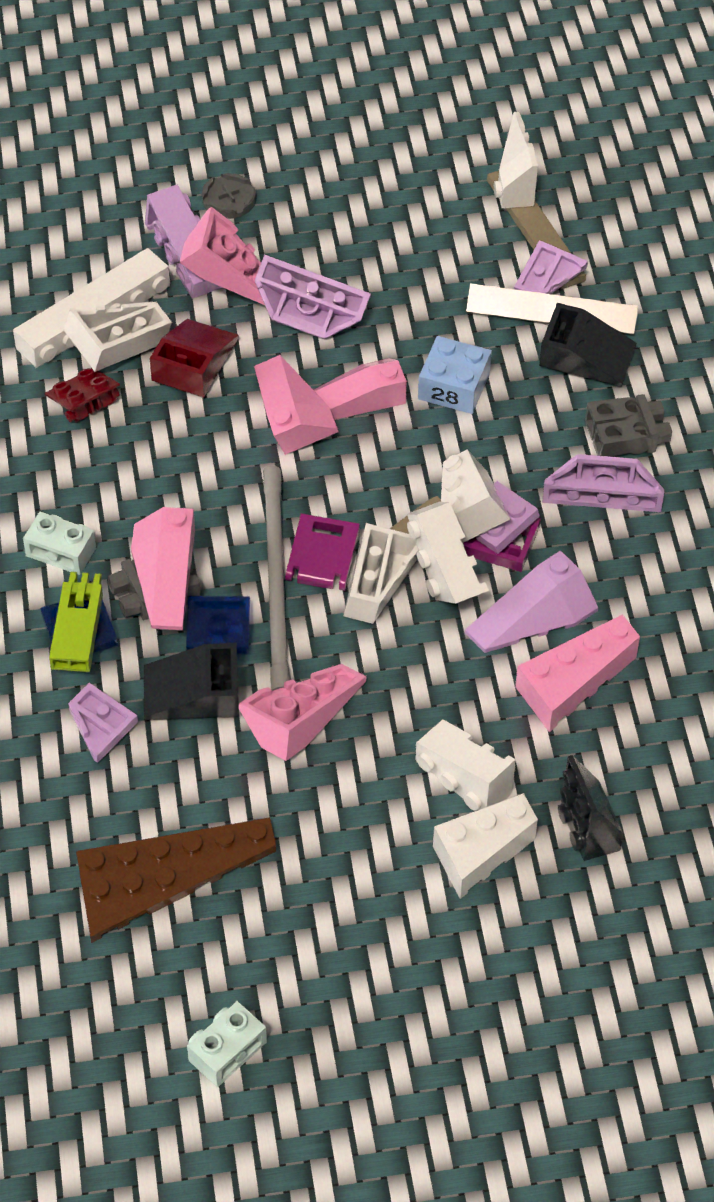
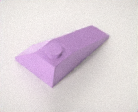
M559 551L529 572L467 627L465 634L484 653L517 644L520 642V639L537 634L538 637L547 635L549 630L563 626L565 629L574 627L596 613L598 606L581 570L562 551Z

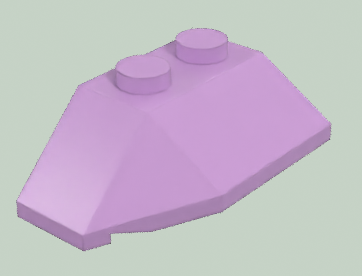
M265 254L255 278V284L271 320L324 340L360 322L371 296V293Z
M577 454L545 479L542 503L661 512L664 489L638 459Z

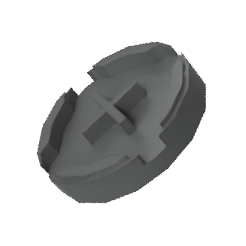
M226 173L221 174V177L217 179L213 177L206 182L202 190L204 208L208 210L212 207L227 219L241 217L249 213L256 201L255 187L251 185V181L248 178L239 174Z

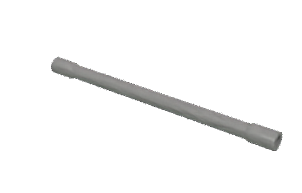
M267 466L263 470V483L266 498L272 665L270 668L271 690L273 691L284 687V682L289 681V668L287 666L280 501L282 491L281 470L277 466Z

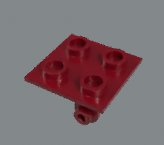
M87 368L78 372L76 377L68 381L56 383L53 389L44 394L68 409L65 412V416L69 422H79L89 416L88 413L94 414V407L99 411L102 407L104 408L116 402V398L120 396L116 387L120 386V384L100 371L95 372L92 368Z

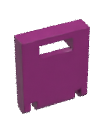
M301 513L286 569L285 580L292 581L295 569H298L297 583L333 589L335 576L340 577L339 590L345 591L360 533V524ZM315 529L342 533V535L336 536L315 532Z
M537 518L521 533L527 536L522 550L520 546L514 544L515 538L497 554L474 537L463 543L468 557L474 555L475 559L522 572L539 531L541 518Z

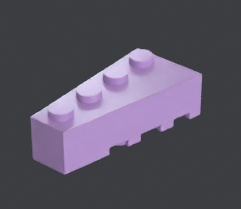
M177 184L147 195L145 225L148 230L154 229L156 234L154 239L159 247L164 245L166 258L170 265L177 264V276L193 299L223 287L200 278L180 263L184 242L196 227L200 218L198 215L194 216L191 211L188 195L182 193Z

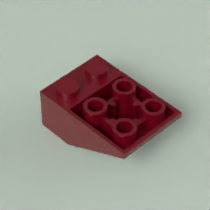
M191 319L184 320L161 338L150 356L151 381L204 397L237 342L239 335Z

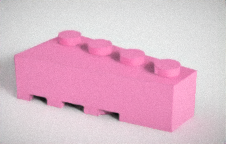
M622 614L518 665L515 687L550 732L564 716H569L577 709V705L585 698H590L598 691V687L606 680L610 681L636 659L640 636Z

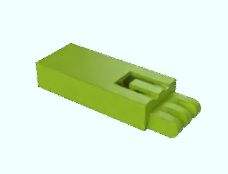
M70 572L69 581L63 582L49 656L52 670L90 672L103 599L102 574L95 573L93 583H89V573L83 572L81 582H77V572ZM84 600L89 601L88 609L75 608V603L76 606L84 607Z

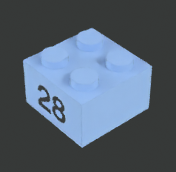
M437 336L419 375L418 399L473 414L490 374L492 350Z

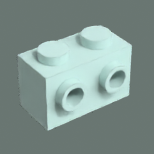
M43 512L38 513L23 537L27 557L69 572H77L78 575H81L96 550L94 530L82 524L77 525L63 520L57 515H49Z
M236 1001L230 1008L225 1007L220 1010L215 1016L213 1023L204 1031L201 1029L190 1038L187 1045L188 1060L216 1087H219L267 1043L266 1027Z

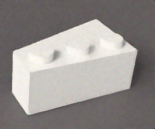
M157 302L122 304L121 308L105 309V306H96L95 310L79 311V308H71L64 331L96 372L156 347L161 338L169 332L172 322Z
M468 449L445 460L442 471L441 502L451 503L465 535V539H462L463 543L511 519L503 507L502 500L496 493L497 490L488 472Z
M437 502L407 514L409 519L407 523L408 532L412 539L416 540L419 549L417 551V559L421 567L426 570L428 580H426L427 589L430 595L435 597V600L456 604L489 591L486 582L479 583L472 568L477 565L474 555L468 557L462 542V539H465V535L450 502Z
M366 523L358 549L344 617L372 624L375 622L417 561V551L419 549L416 540L412 539L410 534Z
M441 720L416 742L415 760L424 771L433 773L440 779L442 785L447 790L456 792L464 799L466 805L474 811L506 800L512 794L516 759L509 755L505 759L492 753L494 752V747L486 743L481 747L470 741L472 740L471 734L445 720Z
M524 793L434 826L433 848L460 899L468 893L472 886L480 880L484 881L488 878L491 871L501 863L508 862L535 840L538 819Z

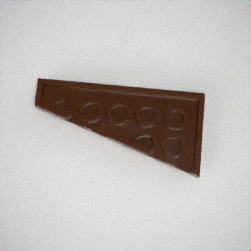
M270 817L76 851L91 943L101 939L102 934L116 927L119 930L129 925V921L145 913L150 915L194 893L195 888L209 881L212 884L222 879L223 874L237 867L242 869L276 852V843Z

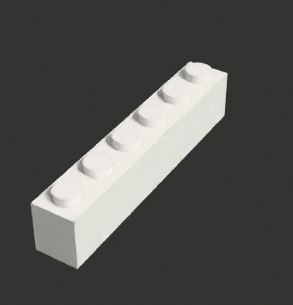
M149 248L143 250L13 329L16 349L36 368L45 362L51 361L58 354L75 346L64 331L71 308H79V311L95 310L96 306H105V309L121 308L122 304L144 303V301L157 293L163 292L170 286L169 266Z

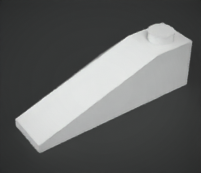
M519 112L513 113L499 168L498 181H494L495 198L499 197L501 208L534 206L538 164L533 144L528 143L529 135L528 132L525 133V125Z

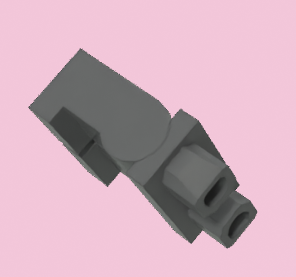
M645 394L636 395V398L625 397L588 402L585 423L591 440H593L597 456L612 457L626 453L656 452L657 444L671 441L672 436L670 423H655V421L663 420L664 407L662 402H647Z
M130 559L122 561V570L108 576L109 588L113 595L128 591V595L119 598L120 610L124 617L139 613L142 620L149 619L135 562ZM192 567L190 569L186 606L200 602V582Z

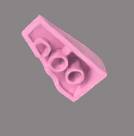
M210 207L184 242L180 263L206 281L265 305L255 284V278L261 262L253 254L255 248L250 243L245 245L236 234L238 228L230 220Z
M281 355L254 366L273 435L285 455L339 432L329 406Z
M388 358L361 364L319 386L314 391L329 406L334 420L406 404L407 381L399 361Z
M162 507L134 524L131 553L137 569L152 629L183 630L195 537L194 509Z
M339 664L311 673L310 679L298 683L293 679L284 682V687L273 691L269 687L260 689L240 702L239 710L261 748L287 761L304 749L366 682L367 676L343 664Z

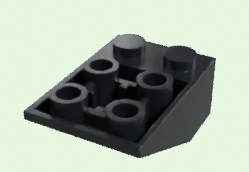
M557 302L541 343L539 366L622 387L637 343L587 310Z
M237 643L204 644L144 665V720L239 716Z
M573 755L568 756L566 770L563 771L564 786L560 788L561 805H558V813L562 823H567L571 831L569 836L573 849L575 851L579 850L583 861L620 851L623 832L599 780Z

